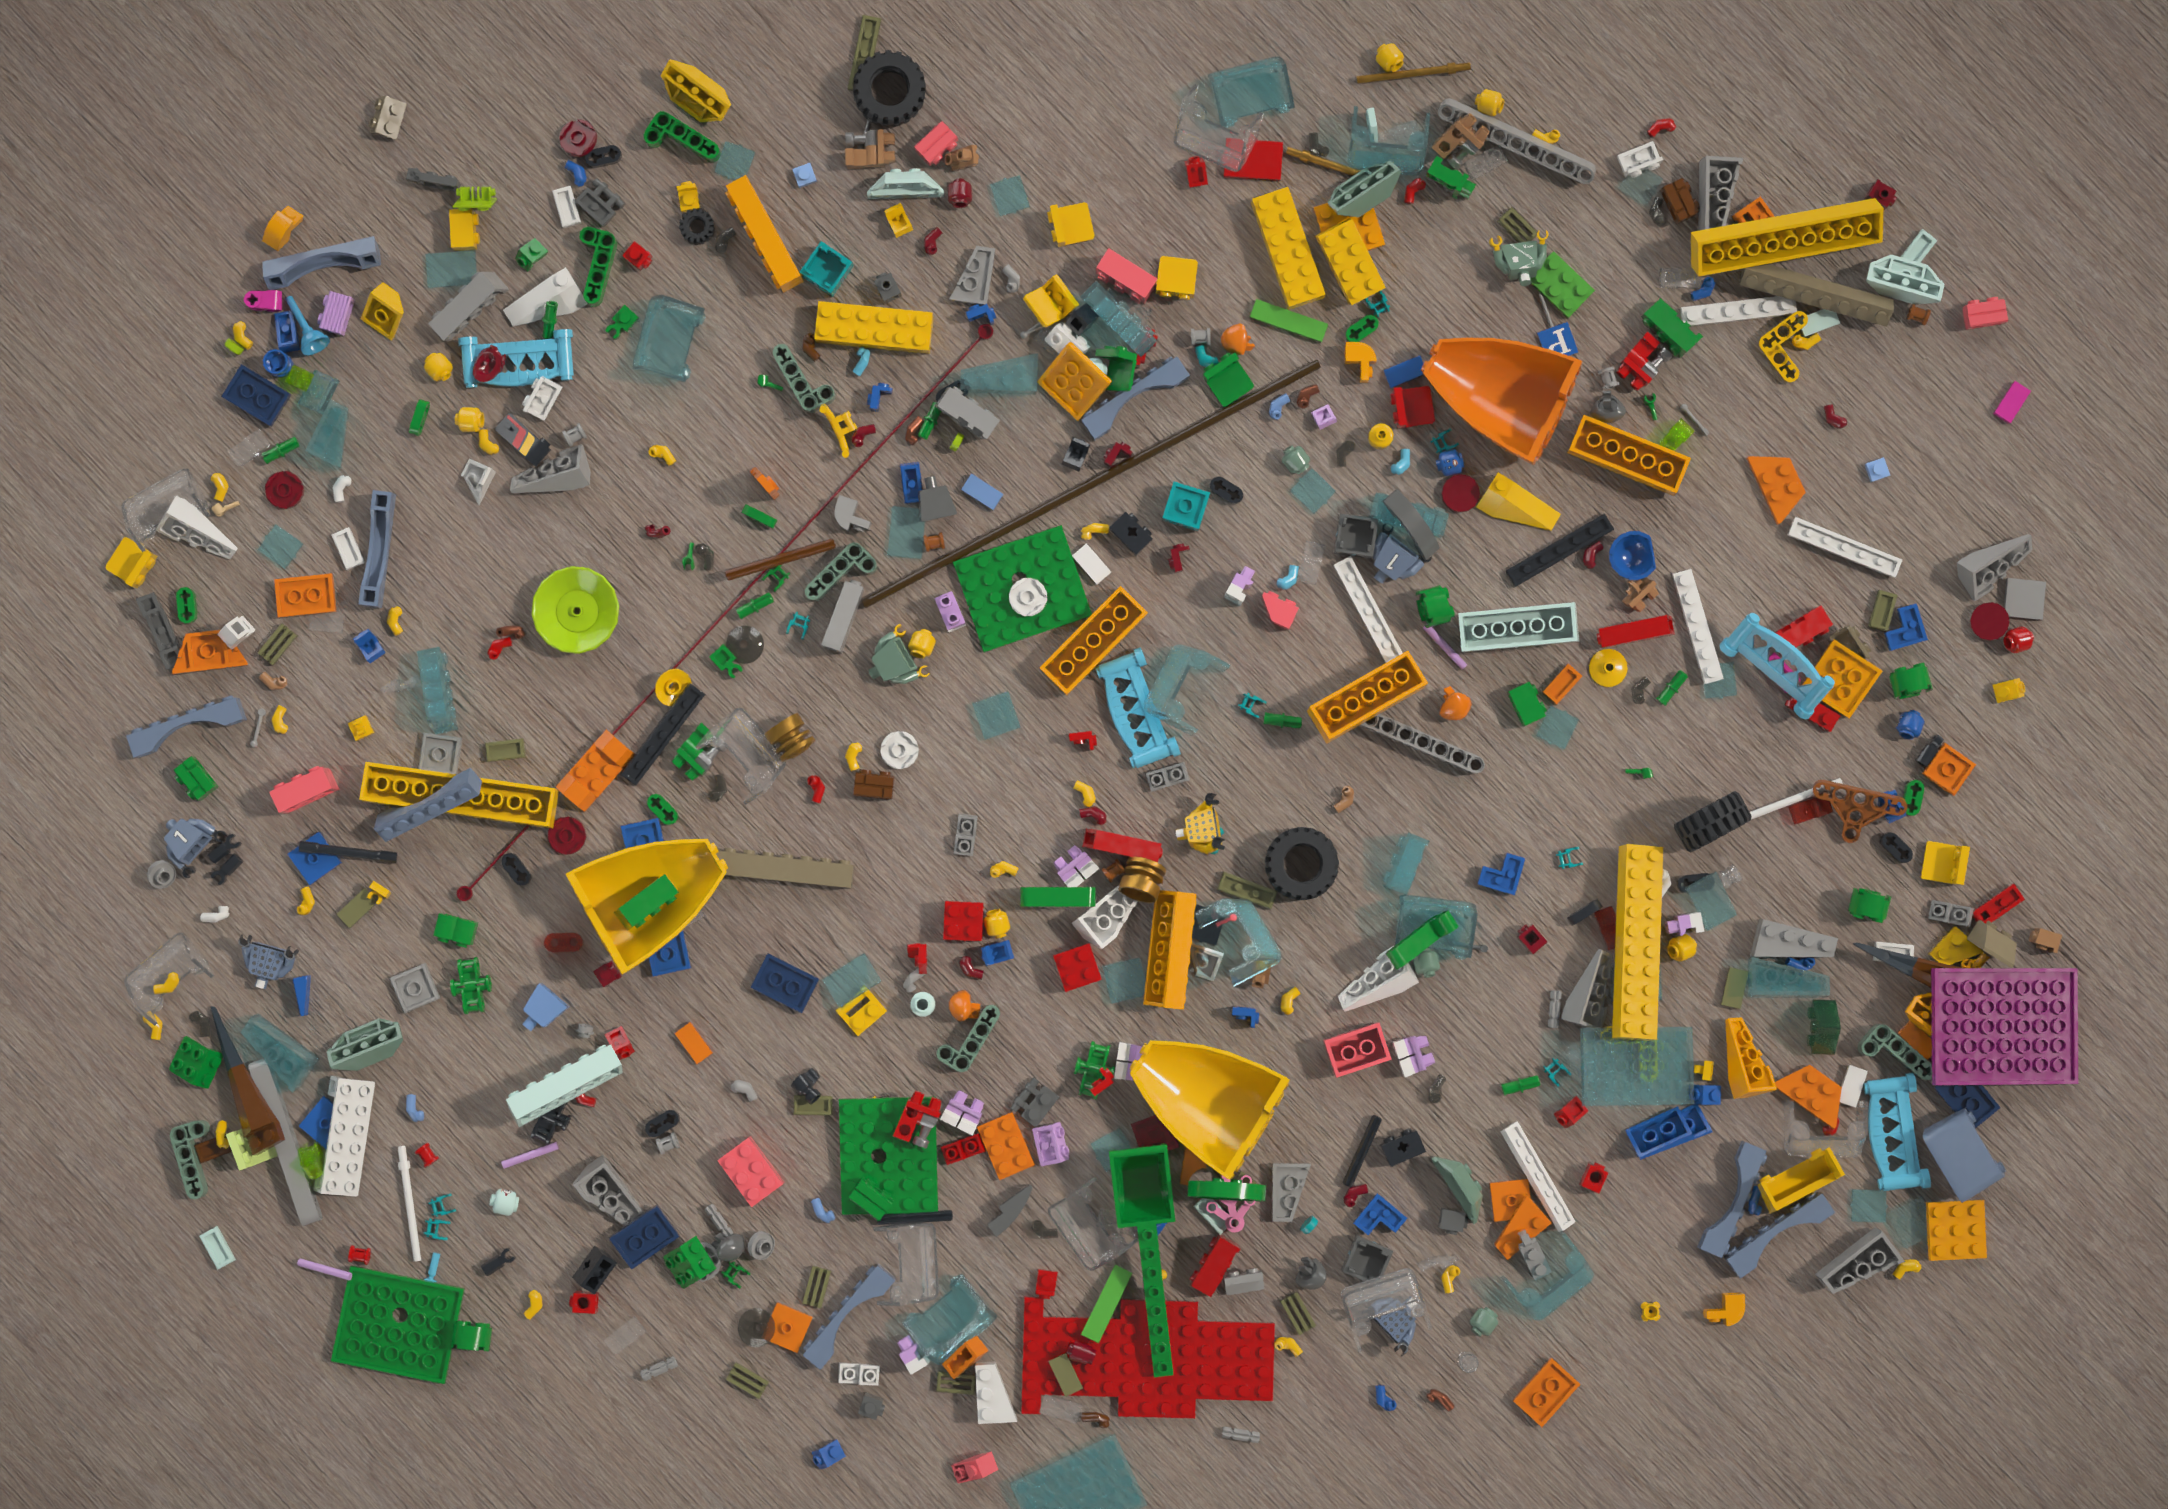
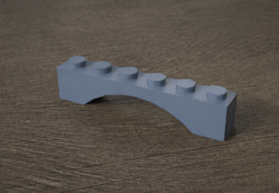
M372 236L262 262L263 278L268 289L275 290L288 287L300 277L325 267L351 266L366 269L380 266V249L375 237Z
M1169 357L1162 362V367L1159 369L1154 367L1146 373L1147 377L1142 380L1138 378L1133 381L1129 392L1118 391L1114 399L1111 401L1106 399L1099 404V409L1096 411L1090 410L1085 413L1082 424L1092 439L1096 441L1108 433L1118 412L1136 395L1157 388L1174 389L1189 379L1190 375L1179 358L1175 357L1173 359Z
M376 490L372 492L369 550L359 596V605L382 608L396 501V494L392 492Z
M228 696L222 698V702L218 704L211 702L203 705L204 708L197 711L194 708L186 711L184 716L174 715L168 717V721L164 723L157 721L149 724L147 729L137 728L132 730L131 734L126 737L133 758H141L157 752L161 744L172 733L189 724L215 722L225 726H232L246 721L247 718L240 698Z
M469 768L455 775L440 790L428 798L410 806L392 807L378 814L374 830L387 842L479 796L482 780Z
M1741 1141L1734 1158L1738 1174L1734 1200L1721 1219L1704 1229L1697 1246L1698 1248L1720 1258L1723 1257V1254H1727L1730 1247L1728 1242L1737 1231L1736 1223L1738 1219L1743 1217L1745 1211L1743 1206L1751 1198V1187L1753 1183L1756 1184L1760 1175L1758 1170L1766 1162V1150Z
M1820 1192L1810 1193L1805 1197L1806 1201L1801 1204H1794L1790 1207V1212L1777 1216L1773 1224L1770 1226L1764 1225L1758 1230L1759 1233L1757 1235L1745 1238L1741 1246L1738 1248L1735 1246L1728 1250L1724 1259L1735 1275L1741 1279L1757 1267L1763 1249L1781 1231L1798 1224H1820L1836 1213L1824 1195Z
M880 1264L876 1267L871 1266L866 1272L868 1277L865 1281L862 1282L860 1280L853 1288L855 1293L851 1297L849 1295L845 1297L840 1303L843 1307L839 1312L835 1310L828 1318L830 1320L829 1324L826 1327L822 1325L815 1333L818 1337L814 1341L809 1340L804 1346L805 1352L803 1356L819 1370L823 1368L834 1354L836 1333L845 1316L863 1301L883 1296L895 1282L896 1278Z

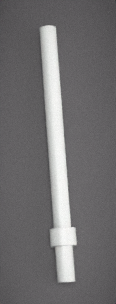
M1841 778L1831 781L1843 784ZM1821 785L1820 788H1816L1819 790V793H1822L1823 791H1829L1825 789L1824 785ZM1813 788L1751 811V820L1815 796Z
M398 1146L400 1160L398 1167L402 1175L414 1262L421 1261L409 1175L410 1161H407L406 1147Z

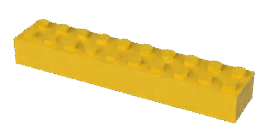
M1876 198L1694 231L1691 232V267L1699 277L1882 243L1884 208Z
M365 762L359 800L397 807L410 806L440 790L456 774ZM480 778L482 784L479 796L445 812L446 814L553 829L559 790Z
M1634 844L1619 846L1612 1038L1657 1040L1663 847Z

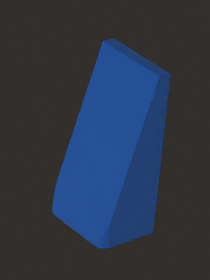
M290 310L275 313L274 318L279 350L284 353L300 350L293 312Z
M1421 356L1414 357L1384 370L1390 389L1424 376L1421 371L1424 364Z
M919 462L900 464L905 504L919 502L918 491L922 490Z
M311 975L293 978L301 1016L308 1015Z

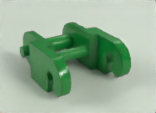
M782 565L776 566L774 570L771 569L761 579L765 581L767 577L773 575L779 581V584L773 590L774 593L785 584L784 580L786 578H790V572L786 573L781 568ZM777 571L784 576L782 579L775 574Z
M729 1261V1267L725 1272L722 1271L721 1273L724 1278H729L728 1281L731 1284L736 1285L740 1289L742 1286L734 1281L737 1273L740 1270L746 1272L747 1275L751 1273L740 1264L736 1266L734 1261ZM733 1267L737 1269L732 1276L729 1275Z

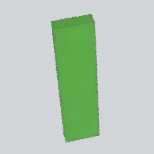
M1256 299L1250 315L1251 319L1321 343L1328 326L1327 323Z
M1117 1265L1114 1266L1082 1331V1336L1099 1344L1133 1273Z

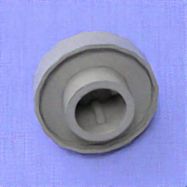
M165 860L154 862L147 871V880L153 887L158 889L167 888L174 882L176 877L174 866Z
M759 1231L752 1235L748 1243L750 1256L757 1260L767 1259L775 1247L773 1236L765 1231Z

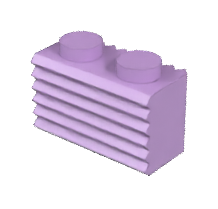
M329 291V295H325L323 300L324 312L323 314L320 313L317 323L319 328L344 336L355 300L350 296Z

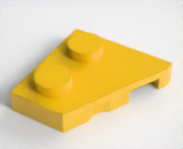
M1953 926L1928 954L1936 962L1951 965L1981 954L1983 951L1967 940V936L1958 927Z

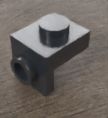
M1073 437L1062 465L1079 472L1087 456L1090 444L1082 439Z

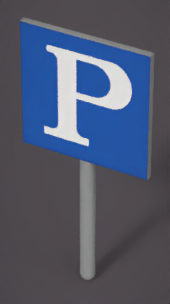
M1540 293L1539 298L1550 326L1549 329L1537 333L1542 348L1568 356L1578 353L1568 322L1553 326L1543 295Z

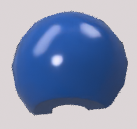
M1629 531L1621 534L1614 540L1610 548L1609 560L1612 568L1620 576L1628 580H1640L1648 577L1656 568L1651 537L1641 531Z

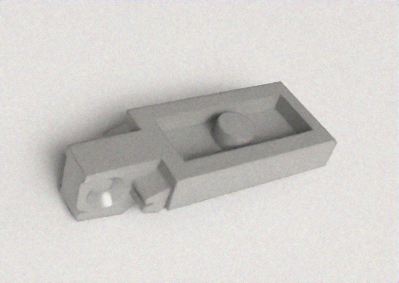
M1526 1230L1519 1232L1522 1243L1519 1244L1518 1248L1533 1279L1536 1281L1551 1273L1552 1271L1536 1238H1530Z

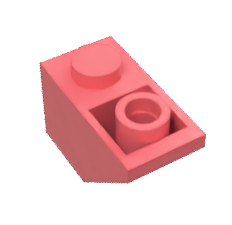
M1264 592L1262 600L1271 623L1289 630L1299 609L1296 607V603L1289 599L1285 601L1278 599L1279 595L1274 592Z
M992 1451L978 1454L951 1465L957 1483L981 1479L998 1470Z

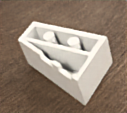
M976 1362L978 1424L1017 1422V1416L996 1362Z

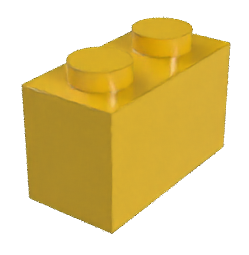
M472 208L467 211L449 210L451 248L454 251L477 250V244H480L479 233H476V225H479L478 214H475Z

